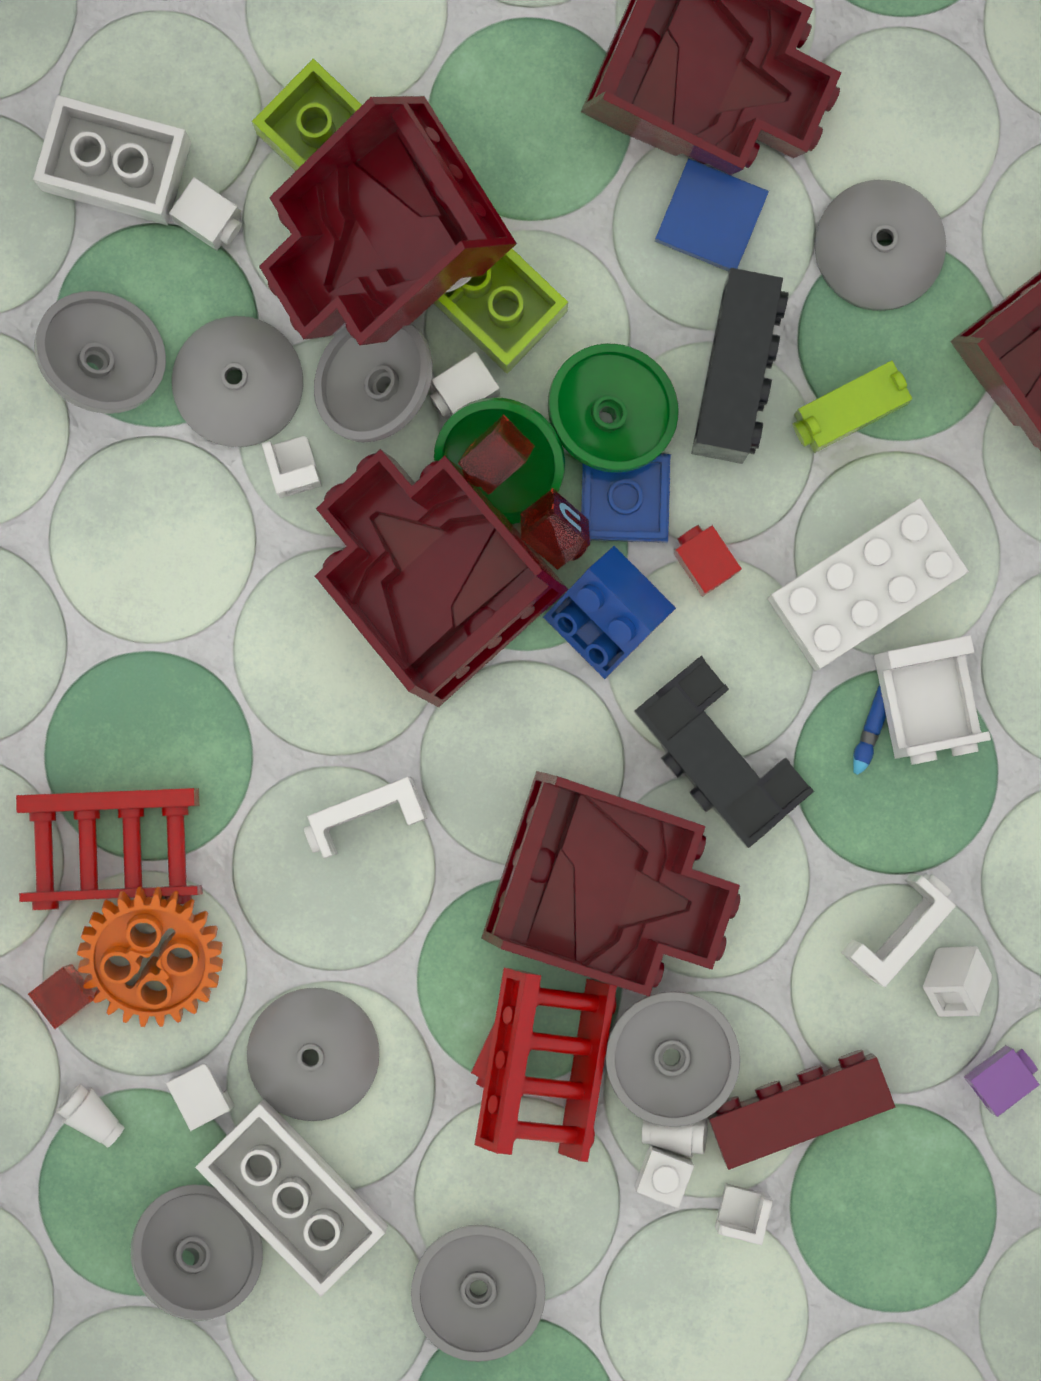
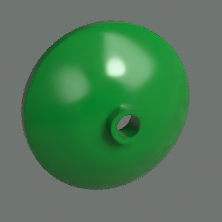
M605 343L589 346L568 358L560 367L551 383L547 403L550 424L556 431L564 449L579 462L605 472H629L651 463L670 443L678 422L677 396L666 372L645 353L621 344ZM600 412L609 413L613 422L606 423L602 421Z
M492 397L470 402L449 417L435 443L434 461H439L446 456L459 466L472 483L479 488L495 508L502 512L511 524L525 522L542 513L555 499L563 482L565 456L556 431L539 412L519 401ZM499 446L509 447L512 455H503L499 450ZM522 459H524V461L519 465V467L515 471H513L518 466L516 464Z

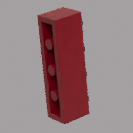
M857 1050L839 1057L840 1065L823 1071L821 1065L805 1069L796 1074L798 1081L785 1086H781L780 1081L760 1086L755 1089L757 1096L740 1102L738 1096L728 1098L716 1112L708 1117L727 1169H733L896 1108L877 1057L872 1053L864 1055L863 1050Z

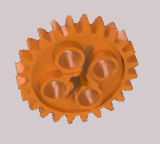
M156 886L152 897H146L142 887H137L135 899L131 900L124 891H121L117 899L118 906L106 899L101 909L103 915L97 912L91 914L89 923L92 927L84 926L81 938L85 942L80 943L77 955L84 958L80 960L78 972L90 973L85 977L84 989L98 988L93 998L94 1003L107 999L109 1001L106 1012L108 1015L114 1013L118 1008L124 1010V1023H127L132 1015L135 1014L139 1015L141 1027H145L149 1016H155L159 1027H163L167 1014H170L179 1023L182 1020L183 1008L195 1014L198 1009L197 999L203 1002L209 1001L211 991L208 987L217 988L219 975L215 972L222 970L223 959L217 956L221 954L223 944L219 941H212L217 935V926L204 927L207 922L208 912L203 911L196 915L192 913L195 900L191 899L181 906L177 904L178 891H174L169 899L166 900L162 899L160 887ZM138 923H148L156 931L144 934L138 931L135 925ZM169 928L174 929L175 932L161 944L158 957H151L143 968L138 980L132 986L127 985L126 982L140 970L143 957H150L158 946L163 934ZM175 948H184L187 949L192 954V956L188 958H179L175 956L171 952V950ZM121 956L126 958L130 964L117 966L109 958ZM159 981L166 988L161 991H155L150 989L146 982Z

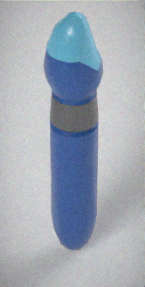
M880 684L863 727L864 730L860 737V743L854 749L853 772L857 775L862 773L870 764L874 755L873 747H875L879 738L878 735H880L886 719Z

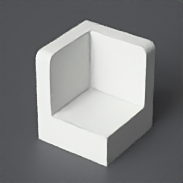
M302 436L275 445L271 441L262 443L275 491L279 498L322 486L307 437Z
M977 946L941 947L935 951L923 989L939 1017L979 1016L992 974Z
M202 1064L166 1083L190 1131L221 1116L235 1106L227 1090L221 1091L207 1064Z
M725 1183L715 1223L718 1234L762 1245L772 1207V1199L766 1193Z

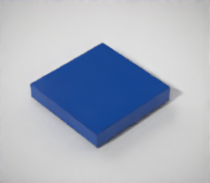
M688 158L655 242L728 272L730 268L738 269L769 191Z
M660 454L655 460L644 467L620 473L597 470L582 463L580 540L668 543L671 454Z

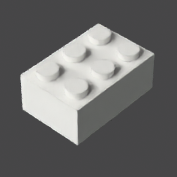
M57 95L33 180L43 192L168 226L170 220L169 212L175 202L191 141L184 129Z

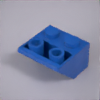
M613 546L587 569L543 618L606 679L676 607Z

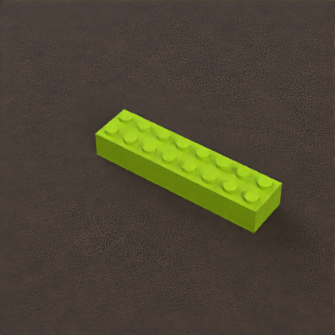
M313 58L252 120V124L256 134L296 171L362 104ZM513 249L507 252L482 276L472 277L463 286L453 291L445 292L434 302L456 326L507 374L568 312V301Z

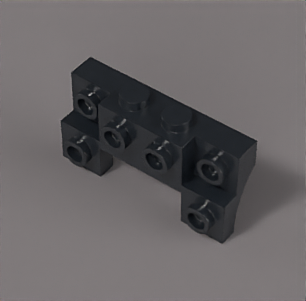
M700 656L633 712L665 750L666 754L661 759L677 778L685 774L694 785V788L689 793L705 812L713 808L745 847L749 848L811 795L814 790L808 786L786 757L759 778L704 711L726 693L729 688L726 684L724 685L705 662V659Z

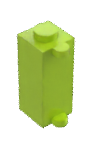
M893 360L798 408L794 414L797 421L792 423L801 444L804 447L810 444L813 452L816 453L907 406L913 398L907 389V382L903 374L897 370Z

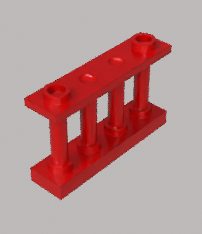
M199 788L16 795L17 813H29V822L34 821L36 892L19 893V902H32V910L59 909V901L112 899L118 898L121 891H124L129 898H135L137 887H142L140 817H145L144 808H162V816H166L169 886L160 887L162 896H165V899L168 900L174 891H178L177 904H185L192 899L191 895L203 894L202 885L187 886L184 815H189L188 806H200ZM117 809L118 818H122L125 888L98 889L96 819H100V810ZM73 811L74 820H78L80 890L54 891L52 821H56V812ZM142 887L146 897L153 896L156 887Z
M504 968L474 1145L496 1154L512 1155L513 1144L516 1139L559 1143V1154L580 1162H588L590 1148L593 1146L595 1139L594 1123L611 1019L616 1010L617 1002L615 995L617 986L594 979H586L584 993L541 988V975L519 969ZM540 1005L581 1011L577 1037L533 1032L536 1007ZM530 1050L574 1055L570 1081L525 1076ZM523 1094L567 1099L563 1125L518 1121Z

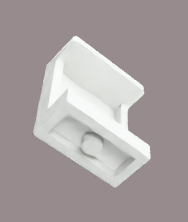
M971 635L874 655L895 759L910 756L911 765L938 760L936 751L951 748L952 756L978 752L977 743L991 740L989 731L982 733L980 730L965 655L974 653Z
M405 777L307 816L310 826L305 827L304 832L312 852L321 851L323 858L338 854L330 835L331 828L396 802L400 804L407 825L427 819L412 777Z
M926 873L923 876L910 874L905 879L911 887L921 894L922 900L875 954L864 944L855 940H851L841 952L873 982L883 987H886L956 907L948 899L952 891L932 874L931 876Z

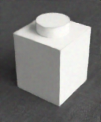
M193 177L169 212L176 224L216 251H218L223 242L229 245L237 236L242 226V223L238 221L242 216L238 206L195 177Z
M474 352L432 379V386L435 392L429 396L444 418L448 414L452 415L470 402L483 398L498 397L500 395V388L477 352Z
M650 1144L634 1185L636 1192L679 1208L694 1168L692 1160Z

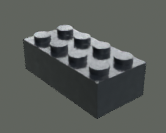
M730 268L723 288L691 454L743 464L748 454H755L756 449L759 448L763 422L756 421L757 411L763 412L764 405H767L772 379L764 378L766 368L771 369L773 362L776 360L780 342V335L773 334L774 325L780 326L781 318H784L789 292L781 291L782 277Z

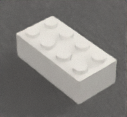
M919 498L777 590L767 599L814 671H817L969 571L921 498Z
M265 1099L195 1167L320 1297L386 1233L388 1227L373 1209Z

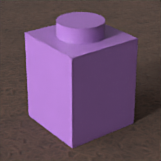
M1006 1045L964 1076L989 1112L997 1117L1040 1085L1033 1076L1038 1071V1068L1026 1052L1021 1049L1016 1053L1014 1049Z

